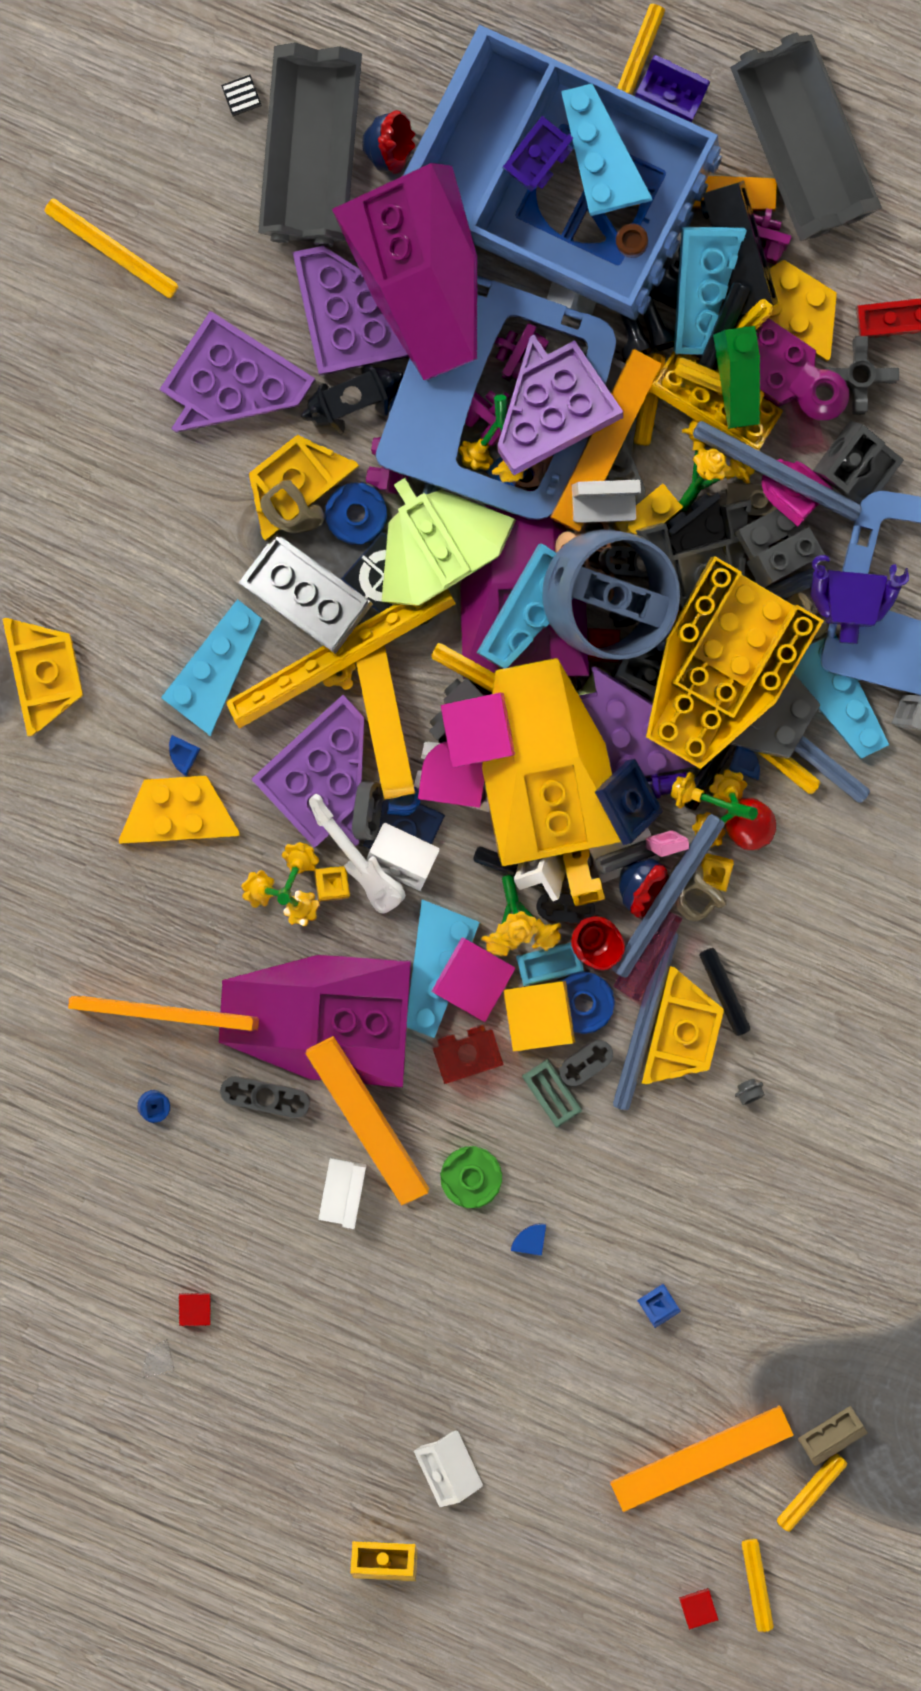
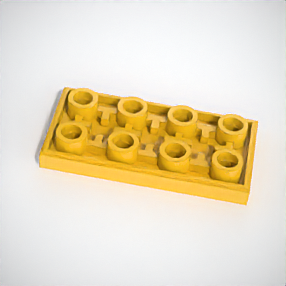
M673 351L652 383L649 391L698 422L703 421L759 451L783 410L763 398L760 404V424L728 429L723 394L679 377L674 373L680 358H686L698 364L700 358L694 354H675Z

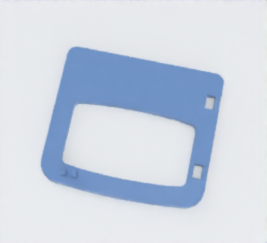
M477 276V284L490 288L487 298L477 294V359L429 380H423L415 365L409 359L376 450V459L379 465L386 469L532 520L545 519L552 514L580 458L588 437L554 454L547 472L535 491H526L460 467L456 462L459 443L479 379L496 338L506 319L512 316L585 341L588 346L586 358L605 385L616 346L615 334L610 325L598 317L570 309L562 304L500 282ZM567 315L581 320L579 329L576 330L562 325L563 316Z
M877 491L867 495L860 502L862 510L853 524L854 527L842 571L868 574L881 522L884 519H894L921 524V497L889 491ZM861 527L871 530L867 547L857 545ZM889 610L882 621L876 622L875 626L859 627L858 644L839 643L840 640L834 639L837 624H829L820 659L821 665L826 671L921 696V620Z

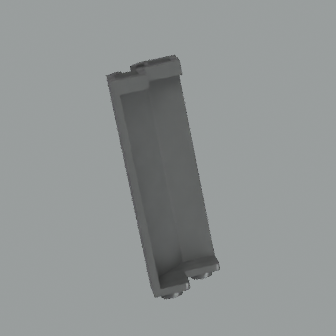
M798 32L782 38V44L772 51L758 53L757 49L745 52L740 56L741 61L730 68L799 240L804 241L828 234L831 229L846 223L850 225L882 209L813 35L799 36Z
M295 42L274 46L258 230L260 234L271 236L270 241L289 243V240L315 242L317 246L332 247L333 242L346 241L332 209L350 201L362 53L341 46L317 50Z

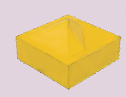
M707 853L701 861L703 880L715 889L726 892L734 860Z
M344 866L314 870L318 902L348 899L350 897L347 870Z

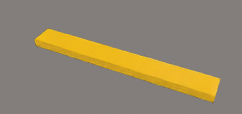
M449 589L444 590L420 606L394 604L356 626L336 654L323 645L226 701L235 724L239 729L452 607L456 603Z

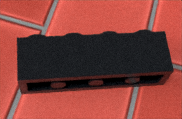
M741 181L702 193L704 200H701L702 212L706 219L710 218L712 227L745 228L747 230L737 254L738 259L735 268L732 270L728 282L729 289L733 282L743 283L750 288L740 315L746 314L762 299H766L773 306L778 304L745 182Z

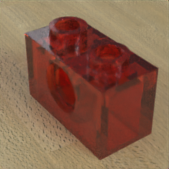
M483 1024L467 1029L468 1035L456 1039L455 1034L437 1039L438 1045L433 1046V1052L444 1084L504 1065L492 1028L486 1029ZM470 1044L476 1049V1056L473 1060L463 1061L460 1059L458 1050L462 1045Z

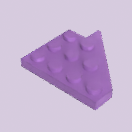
M325 246L292 252L319 376L409 357L375 303L359 268Z
M210 311L159 390L185 407L171 428L174 432L178 433L299 407L316 380Z
M535 335L529 338L498 442V453L513 475L623 418V410L576 341L547 354Z
M592 667L596 692L579 695L606 743L612 774L627 760L636 759L644 776L694 767L693 764L646 738L653 702L600 668Z
M344 695L337 699L251 779L314 848L330 835L323 826L318 825L309 805V799L314 794L322 797L323 803L333 814L332 818L355 846L359 844V840L354 837L352 832V820L357 787L362 782L365 718Z

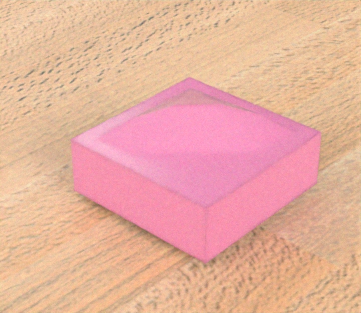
M671 830L646 838V847L655 854L666 857L688 850L689 842L688 838Z

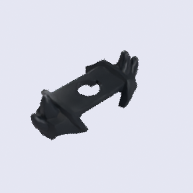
M365 365L361 368L362 375L331 388L326 383L320 384L318 390L308 400L307 409L303 411L301 417L306 421H312L317 427L332 426L341 435L345 430V422L339 418L378 402L375 409L378 413L386 416L388 415V402L398 392V385L402 381L403 373H392L386 367ZM351 386L358 388L362 395L361 400L354 405L346 402L342 403L340 398L343 396L345 389Z

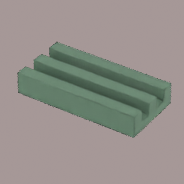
M548 1059L522 1075V1078L556 1128L582 1112V1109ZM545 1068L573 1107V1110L570 1112L567 1111L541 1071ZM536 1075L562 1113L563 1116L558 1119L532 1081L531 1078Z

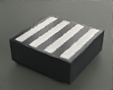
M251 75L221 85L233 117L262 106Z

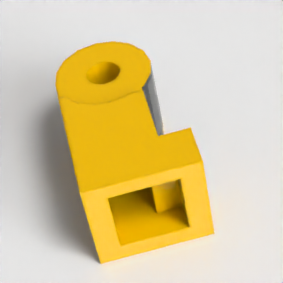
M585 849L563 854L574 905L579 906L605 900L600 878L592 879L590 870L593 866V860L590 850Z

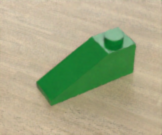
M755 326L721 331L713 335L728 429L760 424V354Z

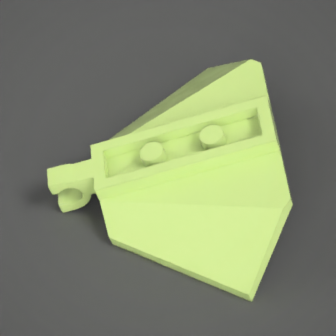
M405 478L394 484L405 505L398 509L399 512L388 523L382 591L383 603L420 606L500 556L516 520L514 518L442 489L427 495L423 493L417 497Z

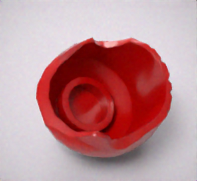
M755 798L738 799L739 804L756 808L758 815L754 820L735 816L727 821L724 826L731 840L744 850H759L770 844L776 832V819L769 806Z
M598 916L586 918L580 921L572 933L571 946L578 960L585 965L597 970H607L615 966L622 959L625 951L624 940L618 928L609 919Z

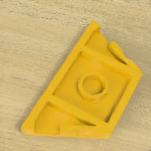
M782 260L769 268L779 302L773 306L774 310L769 319L816 350L815 356L828 362L831 357L837 292L786 260Z
M298 434L249 473L263 539L267 541L281 530L269 522L261 509V499L270 489L281 481L291 480L299 489L309 507L359 467L358 463L324 446L317 445ZM280 489L270 498L275 510L283 519L292 520L298 516L299 508L297 503L284 489Z
M3 618L27 736L30 737L38 733L84 696L71 634L10 618Z
M208 776L145 779L122 830L119 844L240 836V831L216 793Z
M672 966L669 968L641 1081L643 1084L710 1070L724 1009Z

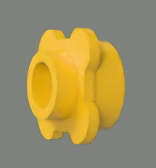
M355 663L342 669L341 676L334 674L323 680L326 687H332L333 685L341 686L344 690L350 689L353 686L351 677L352 671L356 668Z

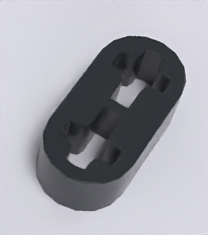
M548 893L541 895L536 903L538 914L543 919L549 921L580 923V921L593 917L595 914L593 902L585 904L586 907H590V912L585 913L581 919L577 918L576 912L567 911L568 905L575 906L571 894L560 893L559 899L555 900L554 903L564 905V911L553 910L552 915H546V910L541 908V904L548 901Z

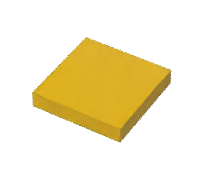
M566 981L503 990L513 1052L575 1043Z

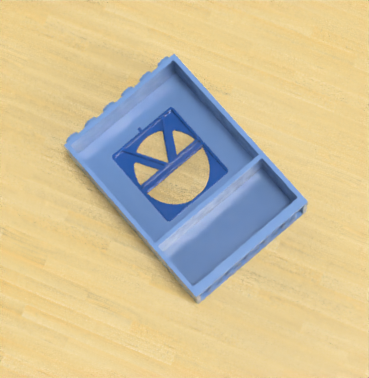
M479 24L404 175L430 163L453 166L474 245L636 321L639 313L644 314L651 301V297L648 295L653 285L658 286L662 281L666 270L662 267L667 257L672 258L676 253L680 243L677 237L682 227H689L694 215L691 209L696 200L701 202L703 199L702 193H706L708 184L705 181L710 172L715 174L721 163L722 156L719 155L721 147H719L717 134ZM593 84L652 197V201L640 204L637 215L632 224H638L643 227L648 236V247L639 257L628 258L619 252L616 244L618 232L605 213L591 216L606 237L604 242L581 243L574 241V236L586 212H589L584 190L560 235L549 226L539 210L536 193L537 186L531 192L502 168L541 116L545 117L564 134L571 135L561 91ZM573 140L569 143L572 148H574Z

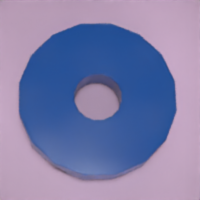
M349 483L340 486L330 495L325 510L326 522L330 531L338 540L349 545H363L373 541L383 531L387 521V507L383 497L374 487L365 483ZM359 505L364 508L365 517L363 520L352 522L348 519L347 512L351 506Z
M579 972L564 978L562 981H566L574 1032L587 1034L596 1032L604 1027L610 1020L615 1005L613 991L607 982L595 973ZM588 994L592 998V1007L588 1011L582 1012L576 1009L575 999L578 995Z

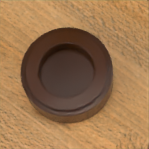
M638 224L623 226L616 235L617 248L622 255L628 258L641 256L648 247V236L645 229Z

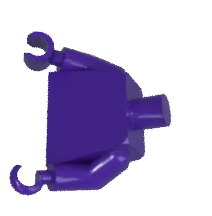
M819 555L812 562V567L815 571L812 578L811 598L819 614L825 617L826 623L841 625L839 643L858 644L859 627L875 626L876 622L882 621L894 605L901 586L909 581L908 568L905 569L903 575L896 576L897 566L896 564L891 565L889 569L890 580L887 581V576L826 571L825 566L817 564L823 560L829 562L830 558L826 555Z

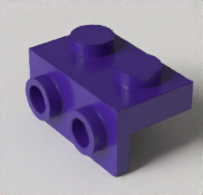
M654 55L635 97L692 123L710 81L667 59Z
M541 116L502 168L531 192L536 186L543 189L553 176L549 169L557 160L562 164L574 149L569 145L573 137L570 134H564L545 117Z

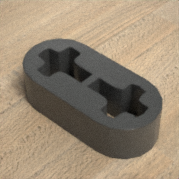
M361 782L357 787L352 820V832L357 840H374L378 835L383 803V791L379 782Z
M594 1040L564 1060L560 1066L559 1072L562 1081L570 1086H578L611 1063L613 1058L611 1046L604 1040ZM594 1046H598L600 1049L607 1048V1052L604 1054L606 1059L603 1062L599 1059H595L590 1064L587 1062V1059L594 1054L592 1050ZM582 1062L585 1063L586 1066L579 1071L581 1076L579 1079L575 1080L573 1077L567 1078L565 1076L568 1072L567 1066L569 1064L576 1067Z

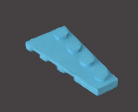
M593 84L561 91L590 216L652 201L644 181Z
M682 227L674 339L675 354H703L718 319L722 301L725 299L728 290L727 285L738 259L737 254L741 242L744 241L747 230L745 228Z
M538 544L477 651L478 655L501 669L508 668L529 646L533 638L549 624L543 606L542 592L545 574L550 562L556 555L555 551L543 544Z
M237 599L161 698L211 736L263 619Z
M825 638L809 645L794 674L820 703L819 711L830 721L834 729L859 759H862L889 746V743L858 679L834 674L822 667L820 659Z
M423 899L421 901L408 1002L407 1028L435 1038L448 1001L431 991L460 939L463 937L472 942L480 922Z

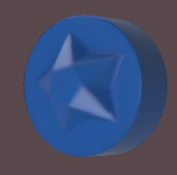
M149 1090L139 1098L137 1109L146 1121L158 1123L168 1116L170 1101L162 1092Z

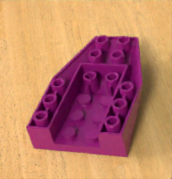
M430 163L333 208L332 211L375 303L423 380H429L476 360L477 253L453 166Z
M485 504V507L514 518L516 521L500 556L462 579L460 585L462 655L495 673V670H500L501 668L478 655L479 647L538 544H543L555 551L558 537L562 533L567 532L564 525L552 520L550 516L545 519L532 520ZM573 598L571 603L574 620L579 631L587 640L586 603ZM550 623L533 638L529 646L509 666L514 667L558 658L568 677L589 676L588 654L576 650L562 640L553 630Z
M315 955L222 980L220 1012L254 1016L259 1019L258 1030L253 1031L219 1027L218 1042L305 1078L322 1080L305 1053L308 1048L334 1036L364 1084L403 1088L411 960Z

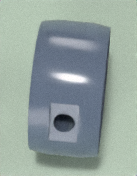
M598 530L573 538L556 553L545 574L542 598L545 614L551 627L567 644L585 654L603 659L620 660L643 655L656 647L666 637L678 613L680 586L672 562L659 547L647 539L632 533L617 530ZM623 540L634 548L641 557L649 576V590L582 567V565L591 554L602 546ZM611 588H613V589H614V597H613V599L609 602V600H608V592L610 591ZM572 598L637 620L639 624L621 641L607 647L595 648L583 637L576 625L572 612Z

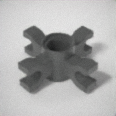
M855 336V339L852 340L853 363L849 368L824 367L823 369H829L838 373L846 381L848 388L853 391L852 415H865L868 412L867 388L872 383L896 384L899 381V368H875L867 360L868 336ZM856 368L865 370L868 375L867 382H856L852 376L853 370Z

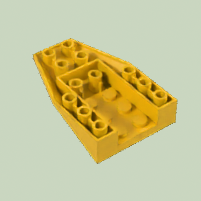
M716 556L711 557L666 638L646 738L701 769L777 702L824 620L797 604L792 605L743 576L741 571Z
M554 658L495 670L492 694L504 693L515 751L514 756L482 762V773L494 836L502 866L621 842L595 794V791L612 775L606 743L559 659Z

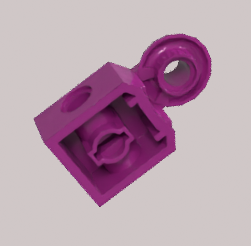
M769 318L756 329L760 354V390L764 392V399L780 407L797 397L801 409L809 417L816 420H831L838 417L845 410L849 401V389L846 381L834 371L815 367L816 350ZM821 386L829 388L832 392V398L828 401L819 400L815 393L816 389Z

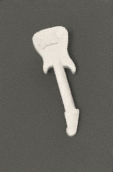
M314 794L309 799V805L318 825L326 829L350 859L344 865L347 872L360 882L372 906L379 913L384 914L396 908L406 896L402 884L392 879L381 869L376 857L372 856L366 861L332 818L333 814L323 803L322 797Z

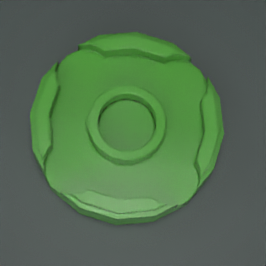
M464 1146L453 1151L444 1161L440 1173L441 1187L447 1198L456 1205L466 1208H480L490 1203L499 1193L502 1183L501 1167L496 1157L487 1149L478 1146Z

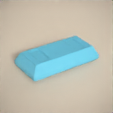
M571 942L549 948L548 951L542 949L516 956L523 986L584 971L582 962L578 960L573 952Z

